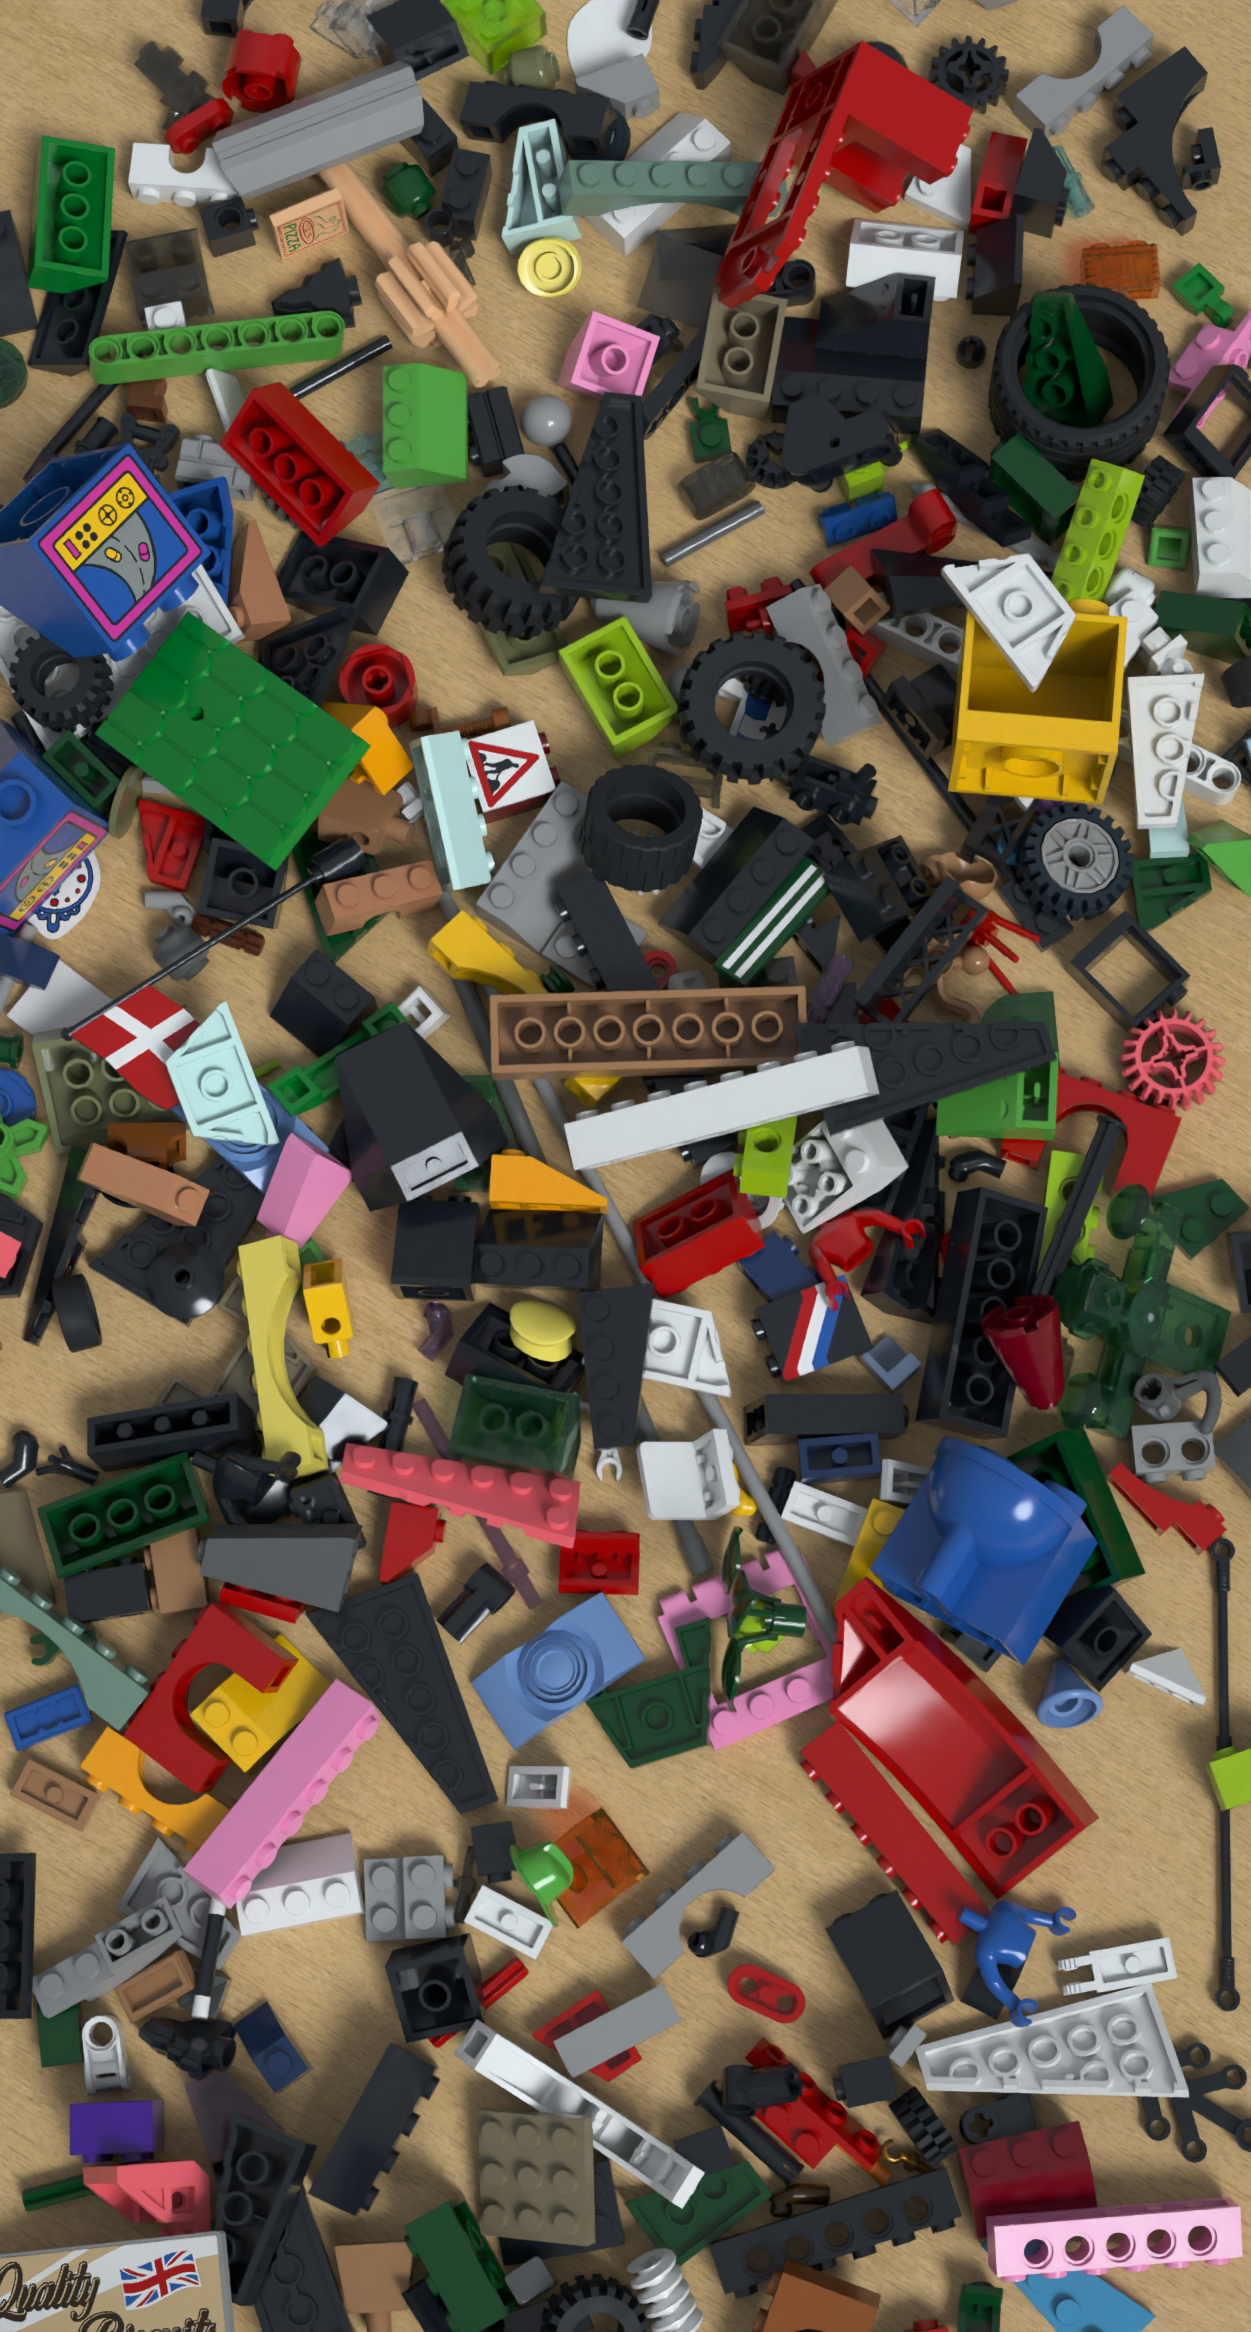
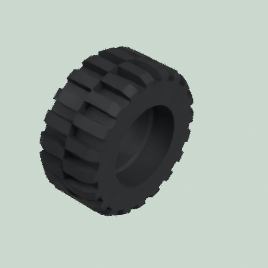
M505 486L501 493L498 488L485 491L483 497H475L468 503L466 509L461 511L443 550L445 555L441 565L442 573L446 575L444 584L449 594H455L452 600L460 611L465 609L469 613L467 618L476 625L478 622L487 625V631L497 634L498 630L504 631L507 637L519 638L521 633H525L526 637L539 636L543 629L546 632H550L558 627L561 621L569 617L580 598L576 596L537 593L541 581L523 582L515 580L502 573L489 557L486 548L488 545L499 542L516 543L533 552L542 562L544 568L546 567L565 507L559 506L557 504L558 499L549 494L547 498L539 495V490L527 487L525 491H519L518 486Z
M753 630L751 636H743V632L738 631L730 633L729 639L725 641L718 638L711 642L709 648L705 652L701 650L693 659L691 667L687 668L677 699L676 716L677 723L681 726L680 736L683 744L690 746L692 758L697 763L702 760L707 765L706 771L716 776L718 772L727 776L726 781L736 784L739 779L748 780V785L760 784L761 780L769 778L772 782L782 778L784 772L788 770L792 772L801 764L803 758L809 755L822 729V722L826 713V704L823 703L825 689L823 681H818L816 678L818 669L813 661L806 663L803 659L805 652L797 645L793 649L784 645L786 641L784 637L776 634L774 640L764 638L765 631ZM745 675L757 676L768 680L779 689L786 701L787 714L783 726L774 736L760 741H748L733 736L722 727L715 714V699L720 688L728 680Z

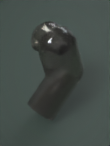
M464 238L459 242L455 240L450 244L449 256L472 287L477 284L466 261L467 258L474 256V246L468 238Z

